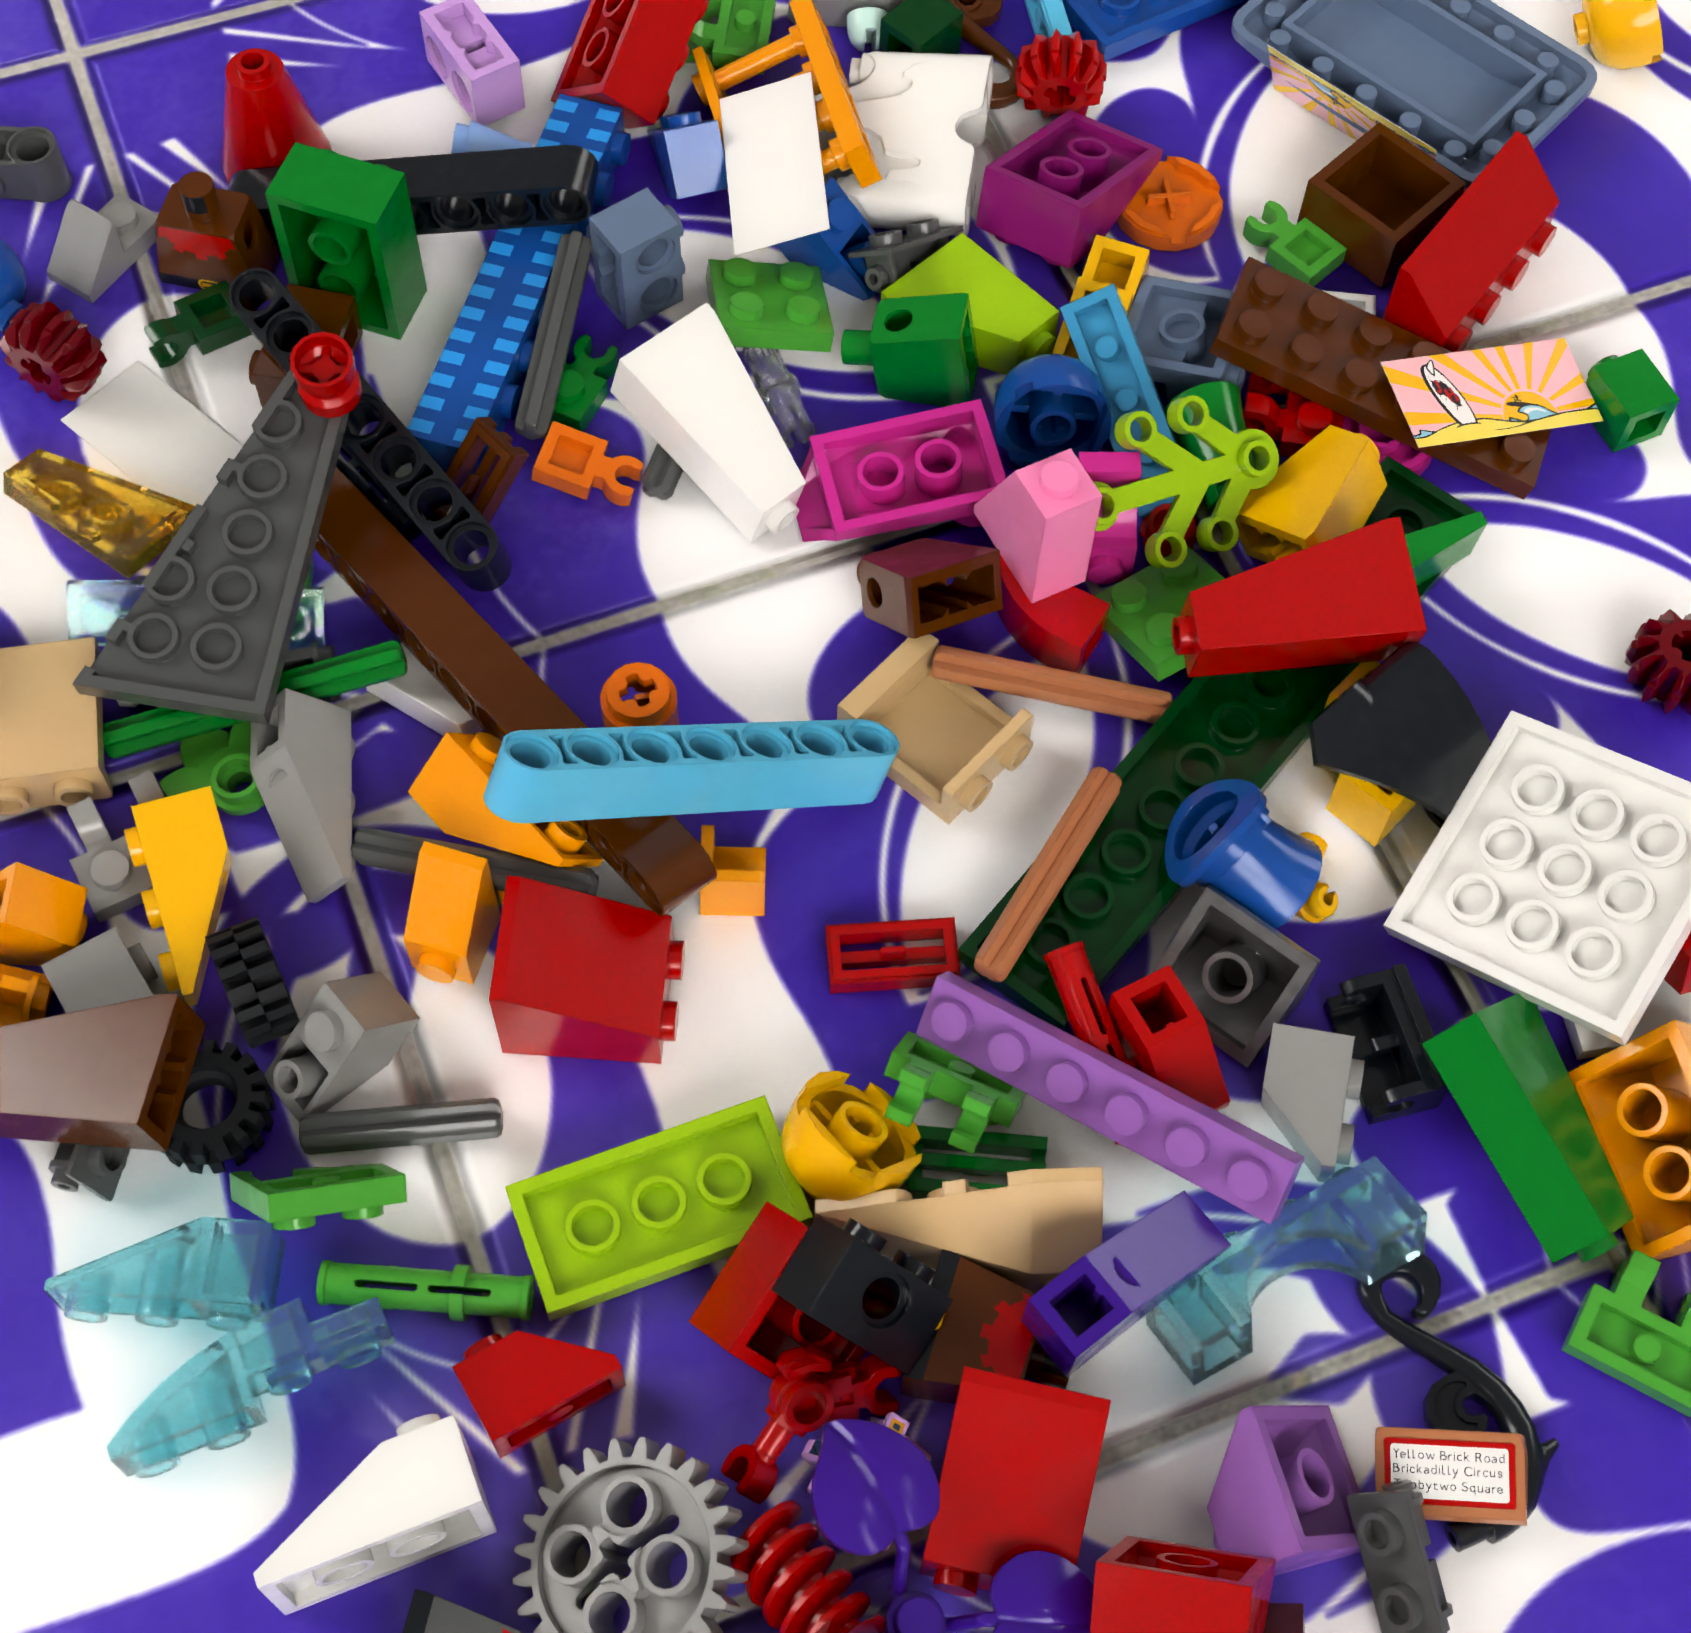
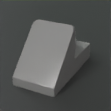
M119 192L98 212L71 199L66 206L47 268L49 279L93 304L156 242L155 224L158 214Z

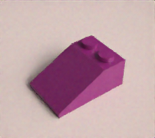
M1068 110L985 166L975 226L995 235L999 241L1005 244L1018 245L1040 255L1049 264L1071 268L1090 253L1096 234L1106 236L1161 160L1163 149L1073 110Z

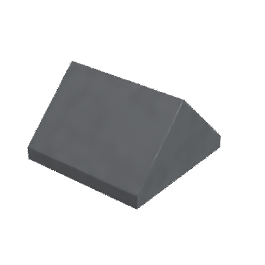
M1210 884L1200 896L1153 972L1170 965L1204 1017L1212 1043L1249 1068L1270 1042L1273 1023L1284 1024L1302 1001L1321 960Z

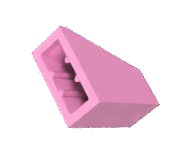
M1071 448L1014 471L974 505V514L996 549L1000 550V555L1031 604L1085 582L1102 494Z

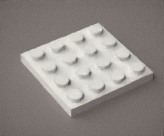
M1511 710L1383 926L1389 935L1513 994L1518 993L1530 1002L1625 1046L1691 932V782Z

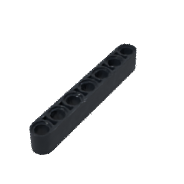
M577 145L363 160L372 164H383L394 170L405 172L417 235L580 223L590 215L599 172V164L595 156L587 149ZM280 167L246 169L236 172L231 177L228 190L245 193L253 198L275 244L279 245L265 192Z
M262 268L247 269L238 274L232 281L228 296L233 310L258 342L287 374L290 370V351L301 338L311 333L324 331L282 282L269 270ZM272 300L266 308L257 311L261 304ZM359 373L362 395L359 403L349 414L343 442L465 585L472 590L480 592L493 591L502 586L509 578L512 562L511 556L494 529ZM379 421L378 426L371 433L359 436L360 431L365 425ZM407 463H415L414 469L408 475L394 478L401 466ZM443 505H452L451 511L446 517L441 520L430 521L432 513L437 508ZM482 547L490 548L484 560L477 564H466L468 556L474 550Z

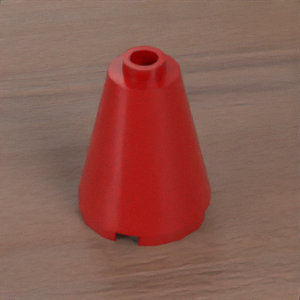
M250 48L239 52L230 59L225 72L222 167L228 185L230 184L231 177L238 171L281 167L295 142L318 149L332 150L328 138L278 55L266 49Z

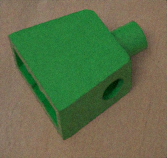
M953 293L883 299L877 304L872 330H844L841 343L843 364L873 366L878 393L884 398L939 407L972 401L979 361L969 294Z

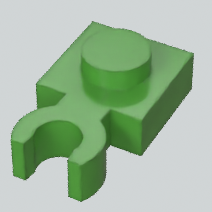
M1269 200L1265 203L1261 219L1267 224L1259 222L1251 215L1246 218L1243 230L1245 239L1255 246L1268 247L1265 262L1285 274L1314 287L1343 264L1347 251L1346 247L1306 217L1296 225L1288 221L1286 210L1274 201Z

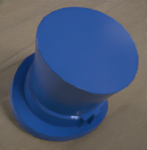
M1224 779L1202 786L1183 801L1170 823L1165 844V865L1169 878L1182 888H1186L1194 882L1205 889L1211 884L1273 928H1279L1302 908L1316 886L1322 867V852L1319 845L1272 820L1268 815L1270 811L1266 807V796L1255 784L1241 779Z

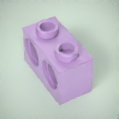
M446 0L419 12L427 60L471 120L486 126L526 108L520 60L474 0Z

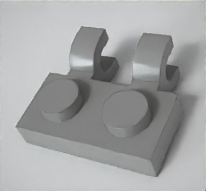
M152 770L127 780L138 804L164 798V794ZM91 796L66 807L87 850L86 853L69 861L80 885L88 888L86 898L98 922L101 923L143 904L141 891L152 889V882L147 865L134 867L125 835L112 841Z

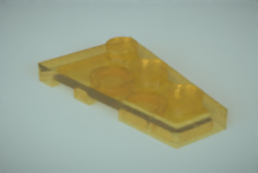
M39 448L3 472L4 494L128 579L167 548L195 507L192 504Z

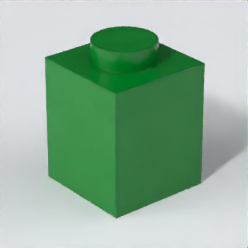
M1642 348L1620 357L1617 355L1607 356L1594 364L1588 372L1586 384L1604 420L1592 424L1613 453L1662 435L1680 399Z

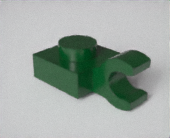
M226 280L174 301L176 316L153 321L144 327L145 334L153 344L149 351L160 368L169 367L179 362L194 344L201 354L205 355L253 335L229 302L228 291L230 286Z

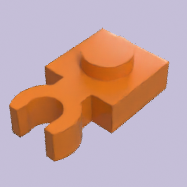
M553 421L534 464L531 480L584 500L588 499L592 487L602 490L604 496L610 502L619 506H630L634 489L620 484L616 479L628 477L632 480L640 481L644 464L637 458L627 455L617 456L613 459L605 455L609 441Z

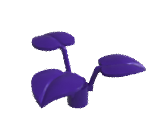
M836 1419L824 1427L821 1449L814 1470L811 1488L813 1513L819 1528L834 1546L854 1555L871 1556L888 1547L892 1541L896 1547L892 1583L887 1587L891 1601L883 1605L877 1615L885 1617L886 1626L882 1633H953L981 1627H995L993 1633H1090L1094 1586L1077 1566L1066 1558L1051 1552L1028 1551L1012 1557L997 1570L989 1589L990 1602L994 1612H979L945 1617L940 1604L932 1596L920 1591L908 1592L906 1580L911 1545L906 1532L921 1529L931 1523L936 1517L940 1506V1489L931 1463L913 1442L898 1432L875 1422L857 1419Z

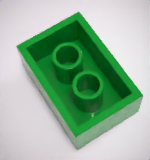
M295 142L265 192L289 284L354 295L363 330L401 340L427 292L405 172L394 170L383 164H372L340 155L329 149H318Z

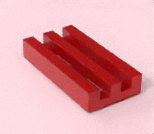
M954 917L825 925L830 994L933 987L937 975L947 971L961 977L959 956H957L958 944ZM943 939L942 946L911 948L888 946L881 947L879 950L841 952L840 948L841 945ZM930 963H946V964H934V965H919V966H903V967H888V968L842 970V969H852V968L899 966V965L930 964Z

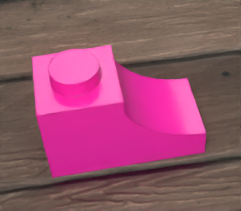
M1079 452L1078 460L1093 482H1103L1111 488L1139 481L1141 478L1140 452ZM1101 501V505H1100V510H1099V515H1098V517H1101V515H1102V511H1103L1102 501ZM1138 507L1120 512L1117 520L1110 528L1095 532L1085 581L1105 585L1122 581L1132 575L1138 548Z

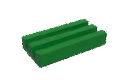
M917 1125L921 1138L914 1148L916 1155L922 1153V1159L908 1178L907 1191L912 1194L913 1198H927L929 1192L942 1188L943 1181H950L923 1178L922 1169L960 1172L966 1175L1007 1177V1172L1046 1169L1045 1157L1048 1137L985 1131L974 1152L1031 1158V1161L924 1152V1148L966 1152L947 1144L954 1128ZM969 1182L970 1187L980 1190L1008 1186Z

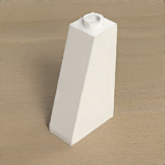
M707 302L619 359L610 392L750 543L767 530H770L773 534L782 531L795 519L799 513V508L796 504L806 481L717 314Z

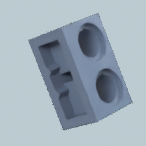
M646 187L589 217L596 294L626 330L683 301L682 275L685 274V264L681 257L680 237L683 236L684 230L678 214L669 204L663 206Z

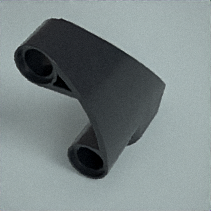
M1412 641L1403 643L1363 680L1360 678L1320 712L1317 715L1318 718L1309 725L1313 765L1315 767L1349 775L1398 793L1422 805L1427 816L1440 829L1491 745L1482 721L1452 674L1427 647Z

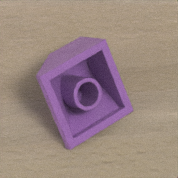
M1329 1405L1249 1406L1239 1412L1207 1506L1214 1528L1213 1538L1216 1550L1275 1559L1274 1576L1360 1552L1346 1495L1360 1493Z

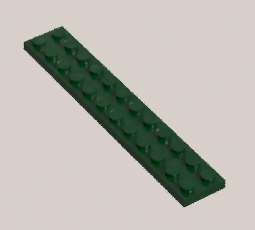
M1386 456L1380 463L1386 479L1387 487L1364 527L1387 518L1401 517L1404 534H1408L1477 511L1394 459ZM1451 566L1417 586L1421 602ZM1360 663L1194 677L1112 771L1122 780L1118 797L1007 978L997 983L980 975L974 968L975 956L1030 867L959 947L957 955L959 956V962L1030 1014L1066 1031L1070 1023L1048 965L1044 962L1042 956L1063 946L1083 941L1084 949L1101 989L1184 889L1169 878L1165 865L1166 837L1172 818L1179 806L1197 789L1206 784L1224 779L1249 781L1264 793L1309 739V725L1324 710L1329 694Z

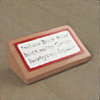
M1401 1427L1376 1428V1492L1383 1491L1382 1486L1387 1483L1411 1480L1414 1492H1420L1423 1495L1424 1502L1421 1506L1425 1520L1527 1526L1528 1453L1525 1436L1522 1434Z

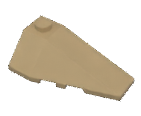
M1102 1167L1046 1168L1007 1172L1008 1186L984 1190L970 1187L969 1182L965 1178L943 1181L942 1188L935 1189L927 1194V1198L913 1199L910 1192L897 1188L875 1191L847 1201L826 1198L815 1200L814 1219L819 1215L838 1228L843 1229L849 1218H852L887 1240L880 1252L882 1255L894 1258L898 1249H901L929 1268L936 1270L942 1249L954 1252L1036 1293L1082 1256L1102 1244L1103 1171Z

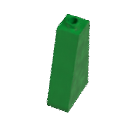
M1517 993L1472 1014L1422 1043V1046L1552 1264L1575 1252L1581 1262L1584 1263L1617 1246L1619 1241L1614 1232L1632 1220L1634 1216L1537 1005Z

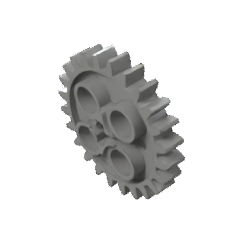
M646 1437L638 1438L634 1450L631 1443L618 1438L611 1439L608 1448V1458L603 1452L587 1447L583 1449L585 1471L582 1472L577 1468L562 1463L558 1469L564 1488L558 1492L541 1486L538 1490L542 1501L548 1507L544 1516L535 1514L524 1515L523 1521L537 1534L534 1542L516 1545L514 1552L520 1556L531 1559V1569L512 1578L513 1585L530 1588L533 1593V1597L517 1610L519 1616L542 1620L533 1633H615L613 1618L616 1609L622 1602L627 1600L630 1608V1619L622 1633H723L721 1627L714 1620L718 1611L739 1613L741 1608L735 1600L725 1594L728 1584L748 1581L749 1575L740 1569L730 1567L731 1556L749 1548V1541L730 1536L727 1532V1529L737 1523L743 1516L741 1510L728 1505L717 1506L725 1497L729 1486L725 1482L714 1478L705 1481L710 1465L694 1457L685 1462L686 1450L666 1443L660 1451L659 1443ZM645 1492L647 1497L645 1514L637 1524L632 1525L630 1520L632 1503L639 1494ZM676 1517H678L679 1526L671 1534H668L674 1525ZM588 1541L590 1545V1559L586 1568L580 1574H577L575 1557L582 1544ZM684 1550L687 1556V1570L680 1583L673 1587L669 1579V1569L675 1556ZM630 1569L632 1570L628 1576H624L630 1571ZM590 1591H593V1592L590 1594V1596L586 1599L585 1604H584V1607L582 1608V1606H581V1601H582V1599H583Z

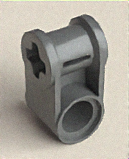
M0 126V198L33 200L45 203L53 202L66 195L72 187L73 177L54 134L47 128L39 126Z

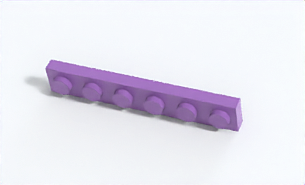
M950 971L936 977L916 1031L918 1036L1007 1084L1022 1090L1033 1098L1269 1225L1279 1218L1304 1161V1156Z

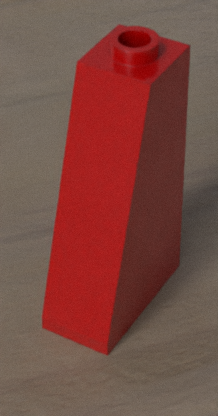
M1401 517L1381 520L1189 592L1179 617L1173 618L1171 627L1173 648L1176 655H1184L1188 678L1384 661L1403 643L1408 641L1419 643L1427 631Z

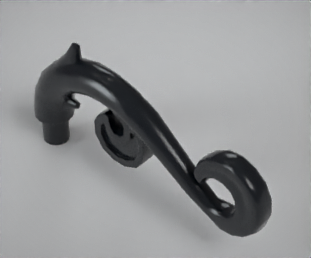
M1390 1245L1377 1249L1363 1262L1357 1277L1356 1294L1362 1308L1379 1327L1395 1340L1448 1374L1430 1387L1422 1402L1423 1419L1427 1428L1485 1432L1488 1423V1417L1485 1413L1475 1416L1465 1412L1462 1406L1463 1401L1470 1399L1477 1402L1491 1414L1500 1432L1518 1433L1525 1436L1528 1453V1519L1537 1506L1549 1463L1559 1447L1558 1441L1552 1438L1540 1443L1536 1426L1523 1403L1505 1381L1480 1360L1408 1323L1390 1311L1384 1301L1381 1290L1384 1282L1393 1278H1402L1412 1284L1417 1293V1304L1410 1314L1412 1318L1423 1320L1437 1306L1441 1294V1277L1436 1265L1424 1253L1410 1246ZM1452 1521L1446 1524L1444 1529L1451 1546L1455 1551L1461 1552L1484 1540L1491 1544H1496L1510 1536L1521 1526Z

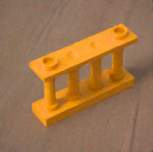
M792 0L789 2L797 23L788 28L790 34L717 70L702 46L692 50L699 71L691 76L701 101L705 106L710 105L714 120H718L723 149L720 99L728 97L726 90L799 54L802 59L808 56L810 61L802 64L803 71L788 78L811 72L814 95L822 93L823 99L815 102L818 132L826 129L828 133L835 131L837 137L828 141L830 147L821 151L823 175L837 168H840L842 172L852 169L862 189L882 180L829 31L813 0Z

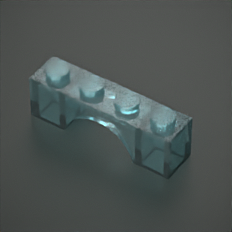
M1376 1156L1371 1157L1354 1168L1344 1167L1333 1173L1322 1186L1299 1199H1287L1279 1218L1269 1225L1259 1220L1240 1232L1231 1231L1225 1233L1223 1236L1231 1244L1230 1248L1146 1314V1324L1193 1386L1253 1352L1251 1308L1259 1294L1270 1283L1295 1271L1327 1269L1347 1274L1369 1285L1425 1253L1427 1212Z

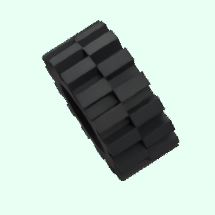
M257 916L205 936L212 960L217 968V973L249 1047L252 1049L291 1033L299 1022V1018Z
M203 1040V1051L197 1052L167 1152L161 1151L166 1154L170 1162L179 1168L184 1162L189 1171L202 1174L204 1165H209L214 1174L226 1172L225 1160L233 1158L238 1167L248 1161L243 1152L248 1146L258 1152L265 1144L260 1133L262 1130L271 1132L274 1120L269 1111L275 1110V1104L261 1070L247 1052L242 1056L238 1046L226 1042L224 1049L220 1050L215 1040ZM218 1085L227 1088L233 1093L234 1104L232 1111L221 1123L210 1128L199 1129L188 1125L184 1121V1105L187 1099L196 1091L207 1086Z

